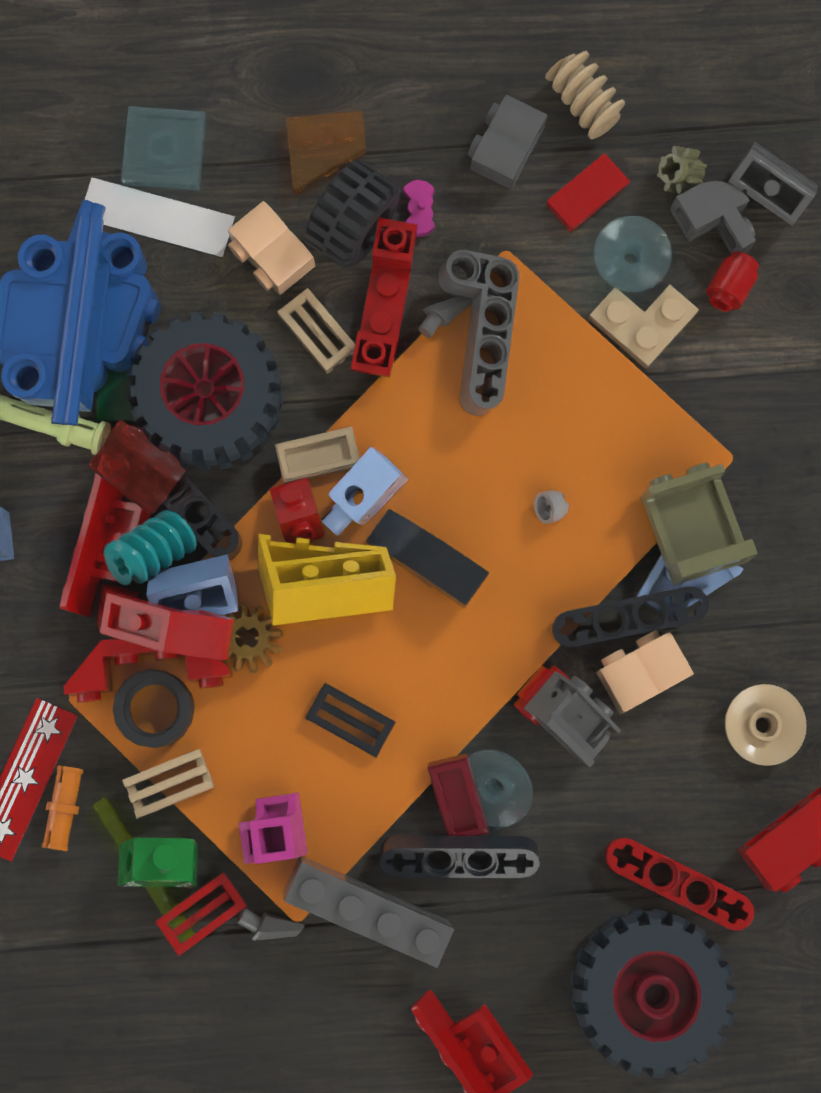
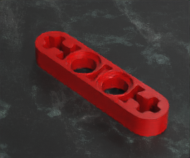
M624 837L615 838L606 846L604 852L605 862L615 873L728 929L735 931L743 930L753 921L754 906L750 899L743 894L632 839ZM627 844L630 846L629 854L642 861L644 852L650 855L642 865L640 878L634 876V873L639 869L638 867L625 862L621 868L617 866L618 858L613 855L616 848L623 850ZM663 862L671 870V878L664 886H656L650 880V869L656 863ZM694 881H702L708 889V896L703 903L692 904L686 896L687 887ZM718 889L723 891L718 899L734 905L737 900L740 901L739 909L744 911L741 919L734 917L729 922V913L714 906L713 914L708 913V910L716 902Z

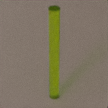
M106 797L92 806L118 847L121 843L132 839V836ZM145 887L163 916L177 906L165 887ZM181 913L168 924L173 930L186 919ZM190 927L180 934L178 939L182 943L195 933Z

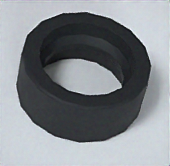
M149 669L137 672L123 682L115 695L113 714L116 726L125 738L139 746L159 748L171 745L185 735L192 723L195 707L192 694L182 680L166 671ZM153 684L161 685L171 690L178 704L177 717L173 724L166 730L158 733H149L138 728L133 722L130 713L131 700L135 694L143 687Z

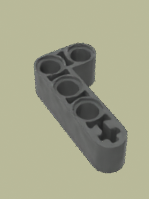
M458 250L453 252L439 268L437 278L440 287L446 293L473 299L460 389V403L467 413L481 416L495 408L504 396L519 284V271L516 265L509 259L469 250ZM451 266L461 267L466 273V280L456 278L452 273ZM490 273L499 275L504 282V287L495 286L491 282ZM485 311H491L497 315L499 326L491 325L486 320ZM480 348L487 349L492 353L494 364H487L481 359ZM481 386L482 395L488 397V399L484 402L482 401L481 394L475 393V391Z

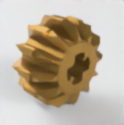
M241 604L239 608L241 618L237 619L233 613L225 614L226 617L233 618L234 623L228 658L221 661L226 663L236 656L233 670L240 672L245 661L248 660L250 672L257 673L258 665L256 659L260 658L263 664L270 667L273 662L265 653L268 650L276 654L281 653L282 648L277 644L270 643V641L283 637V631L281 629L268 631L273 625L270 616L261 622L264 614L262 606L258 605L254 609L252 617H250L247 605ZM244 630L250 633L258 631L259 636L254 637L258 642L255 647L251 648L248 645L240 647L239 641H243L240 634Z

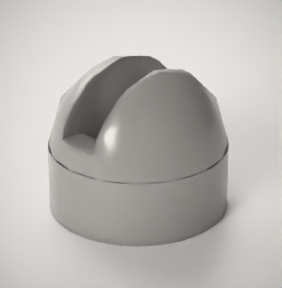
M549 490L536 495L534 509L542 523H553L566 516L569 503L565 502V495L557 490Z

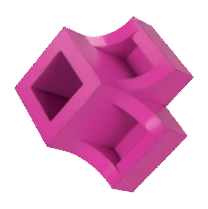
M299 793L256 799L255 819L239 823L244 864H259L307 855Z

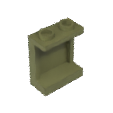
M702 463L686 471L687 475L673 479L672 474L657 477L649 482L650 487L640 497L673 586L745 564L758 554L753 539L746 541L743 539L721 480V476L725 473L723 464L710 468L709 463Z

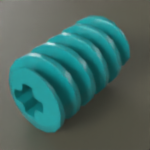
M162 511L155 518L148 519L143 525H138L132 529L130 533H125L118 540H113L107 544L104 550V557L108 569L120 584L127 586L131 584L132 580L135 583L142 584L147 581L148 575L155 576L160 572V568L166 569L172 565L173 560L179 561L184 557L185 553L190 554L196 550L197 543L192 529L179 514L174 511Z

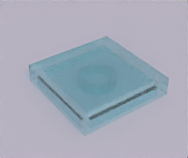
M129 106L121 175L123 185L200 191L207 120L205 112Z

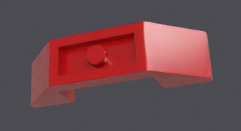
M379 218L372 252V270L361 329L357 333L351 371L388 378L391 376L410 282L418 224Z
M103 584L97 617V626L101 634L165 653L227 660L234 623L233 618L204 610H177L138 599L139 592L111 584Z
M121 639L101 640L63 686L64 695L76 696L77 703H86L102 700L101 693L113 692L110 670L111 659H114L115 666L139 663V656L155 654V661L178 659L180 654L157 651ZM185 655L188 680L192 682L199 681V688L224 686L223 679L233 677L232 669L221 660Z

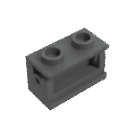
M555 671L524 709L566 751L588 767H591L595 762L593 759L610 738V732L607 729L610 727L617 733H620L621 729L610 719L614 714L613 711L596 697L593 700L589 697L593 690L575 675L569 680Z

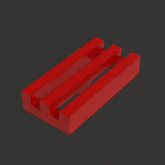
M223 872L155 921V924L164 934L165 939L170 943L176 955L180 956L247 905ZM222 885L225 890L224 893L171 930L167 923ZM231 898L235 904L233 907L185 942L180 943L177 938L180 934Z

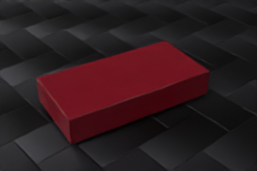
M468 753L429 762L427 768L447 836H481L488 834L489 827Z

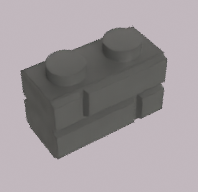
M756 142L751 146L728 181L741 191L746 189L747 195L792 226L817 194L818 189L817 184Z

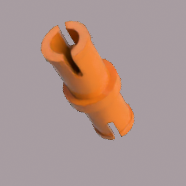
M57 766L52 800L47 802L45 809L49 810L41 847L68 851L73 816L78 815L79 812L76 801L81 775L83 774L82 769Z

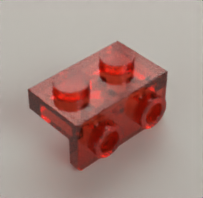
M122 420L111 430L103 447L89 463L91 470L151 515L156 512L174 490L186 472L174 455L158 449L148 441L146 435L139 428L132 425L129 426Z

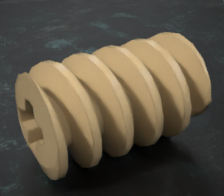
M584 51L577 55L571 54L558 61L546 73L545 78L548 81H553L552 88L554 91L562 93L561 100L563 103L571 105L570 112L572 115L580 117V126L583 129L590 128L588 136L590 139H595L605 134L618 122L621 116L619 112L624 107L625 101L621 99L611 103L610 100L617 90L614 87L605 91L601 89L608 78L605 75L595 79L592 77L599 66L593 63L585 67L583 64L590 54Z

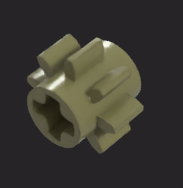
M673 146L672 154H668L665 157L661 156L657 177H660L666 183L664 191L682 194L691 189V187L703 183L702 180L705 176L707 164H703L698 159L700 155L699 150Z

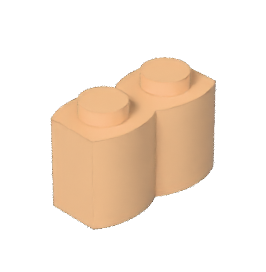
M264 201L228 229L231 242L228 244L230 250L242 263L248 260L257 269L253 272V275L266 291L273 288L281 295L315 267L314 257Z
M655 630L636 641L639 649L628 655H625L623 649H620L601 660L604 668L596 673L619 714L634 708L694 674L671 632L660 636L658 631Z

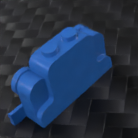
M82 200L67 242H75L79 216L103 218L106 207L89 200ZM102 232L101 245L111 256L94 392H97L105 385L108 379V369L123 372L129 370V366L135 363L137 359L135 352L140 344L148 347V338L146 337L151 323H156L161 310V302L158 301L156 292L144 277L147 270V262L142 254V249L136 239L126 233L110 234Z
M79 216L75 242L56 241L48 235H35L28 238L21 245L18 252V263L22 270H11L4 274L0 280V364L3 366L1 373L2 383L9 393L27 404L52 406V424L77 426L79 411H92L111 256L101 245L104 220L100 217Z

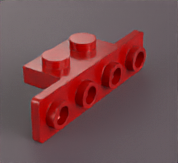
M109 455L101 456L98 469L95 472L93 487L84 512L83 523L77 545L74 548L72 563L60 602V609L89 617L91 614L100 579L119 583L106 564L104 557L106 545L113 540H118L123 534L130 533L138 525H143L144 522L150 519L152 508L145 505L122 501L130 468L127 463Z
M432 990L425 992L412 1005L411 1011L415 1015L417 1025L423 1032L428 1034L438 1049L443 1063L451 1068L462 1084L464 1093H509L528 1082L532 1077V1071L486 1004L455 1023Z

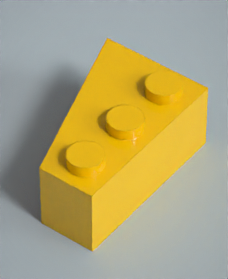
M258 534V571L272 625L393 610L396 574L386 547L335 542V546L332 548L309 545L310 539L297 538L296 544L271 541V535Z

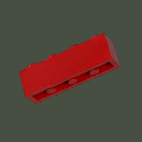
M821 786L737 849L767 890L787 892L802 880L799 874L811 865L814 868L821 866Z

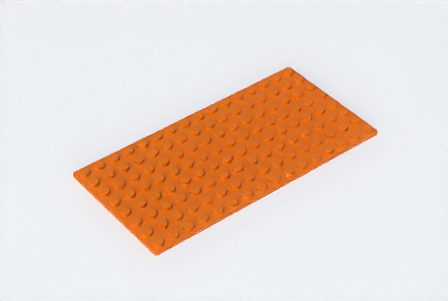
M503 251L498 255V257L511 260L519 271L514 323L502 401L495 408L481 416L467 413L460 403V389L472 304L451 320L447 326H439L431 338L421 334L394 362L390 378L380 376L326 431L330 432L352 426L360 458L370 447H373L382 452L409 481L364 525L358 524L353 520L337 536L321 521L325 536L309 543V545L332 548H334L335 542L370 545L366 540L386 512L391 509L447 543L489 572L488 577L466 608H462L434 587H429L391 560L396 574L393 610L273 625L268 631L281 629L283 637L272 639L270 643L279 645L282 651L280 654L273 653L270 650L265 653L273 662L270 667L263 664L260 658L256 659L258 665L257 673L250 672L248 660L245 661L240 672L233 670L235 656L225 663L232 669L233 677L224 678V686L199 688V681L192 682L188 680L185 655H180L178 659L155 661V654L139 656V663L115 666L114 659H111L110 670L113 692L101 693L102 700L86 703H77L76 696H69L70 703L140 772L201 749L215 787L177 802L174 805L295 922H301L309 914L305 910L284 902L283 891L298 857L259 864H244L239 823L255 819L256 799L299 793L308 852L303 857L346 875L432 783L427 768L428 763L457 756L557 650L560 644L554 639L552 634V624L555 618L566 611L599 605L657 543L640 498L646 489L650 487L649 482L667 474H672L673 479L685 476L688 469L702 463H709L710 468L723 464L724 469H726L733 461L731 452L510 251ZM490 273L491 282L497 287H504L502 278L495 273ZM485 311L486 320L491 325L499 326L497 315L494 312ZM480 348L481 359L487 364H494L492 353L487 349ZM482 386L475 391V393L481 394L483 402L488 399V397L482 395ZM349 470L308 479L320 520L336 504L329 497V492ZM281 478L273 487L283 485V478ZM362 489L357 490L353 495L354 503L359 505L364 499ZM270 490L234 526L242 537L241 551L236 557L229 560L238 588V611L232 612L237 619L241 618L239 611L241 604L247 605L250 617H252L254 609L258 605L262 606L264 614L261 622L270 616L258 571V534L271 535V541L286 543L277 519ZM549 490L562 492L565 495V502L569 503L566 516L553 523H542L534 509L536 495ZM232 534L224 536L214 549L219 546L225 550L229 548L231 543L228 538ZM208 552L200 561L214 557ZM591 612L584 613V617L586 618ZM571 617L565 618V625L559 627L560 635H567L569 637L581 623H573ZM244 630L240 634L243 638V641H239L240 647L248 645L253 648L258 643L254 639V637L259 636L257 630L253 633ZM149 669L166 671L182 680L192 694L195 707L192 723L185 735L173 744L159 748L139 746L125 738L116 726L113 714L115 695L123 682L135 673ZM324 683L329 684L396 722L377 758L305 719ZM154 684L145 686L131 700V718L136 726L145 732H162L169 728L177 717L178 704L176 697L171 690L164 686ZM329 694L324 700L379 732L385 726ZM321 708L317 713V716L374 746L377 739ZM196 760L152 777L149 780L155 785L198 767ZM199 775L161 792L166 797H169L204 781L202 776Z

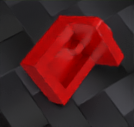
M308 477L269 489L286 543L296 544L297 538L310 539V543L325 536Z

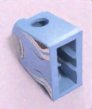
M370 447L329 492V497L336 504L321 518V521L337 536L353 520L358 524L364 525L409 479L382 452ZM362 489L364 499L359 505H356L353 501V495L357 490Z

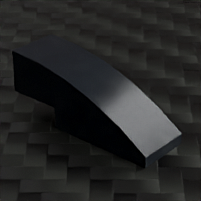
M391 509L386 512L366 540L371 546L386 547L391 560L429 587H434L464 609L489 574L487 570L447 543Z

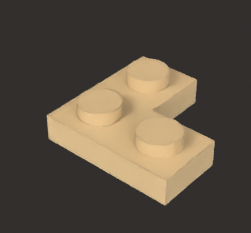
M669 285L644 312L615 287L589 315L588 320L642 367L647 369L693 319L699 309L674 287Z

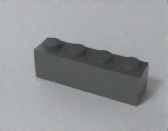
M303 856L298 857L283 891L284 902L438 968L454 932L453 926L447 919Z

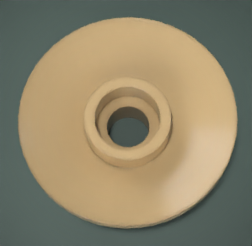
M770 684L751 686L741 691L730 703L725 716L726 736L734 751L743 759L757 765L769 766L780 764L793 757L803 744L806 735L805 713L798 700L787 690ZM759 718H764L768 721L769 727L765 733L759 732L756 728V721Z

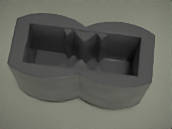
M507 94L501 104L494 102L485 120V124L489 125V128L483 137L478 134L476 135L467 156L472 158L470 170L511 190L541 136L548 115Z

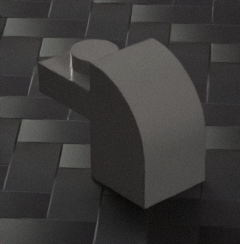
M721 181L701 183L676 196L670 208L672 215L688 242L716 228L731 254L736 251L747 254L756 242L752 223L747 217L740 215L750 200L740 189L729 183Z

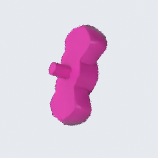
M416 179L405 185L402 192L409 201L407 208L409 217L405 222L418 224L416 237L421 238L431 234L435 229V224L432 220L433 211L431 209L433 205L432 196L435 189L428 182Z

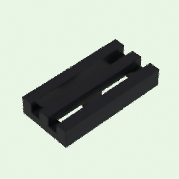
M324 683L305 719L377 758L396 723L327 683ZM329 694L385 726L379 732L324 700ZM319 709H323L377 739L374 746L365 743L317 716Z

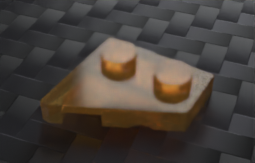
M362 111L286 118L294 194L306 190L305 186L323 175L327 177L334 173L343 163L352 162L366 153Z

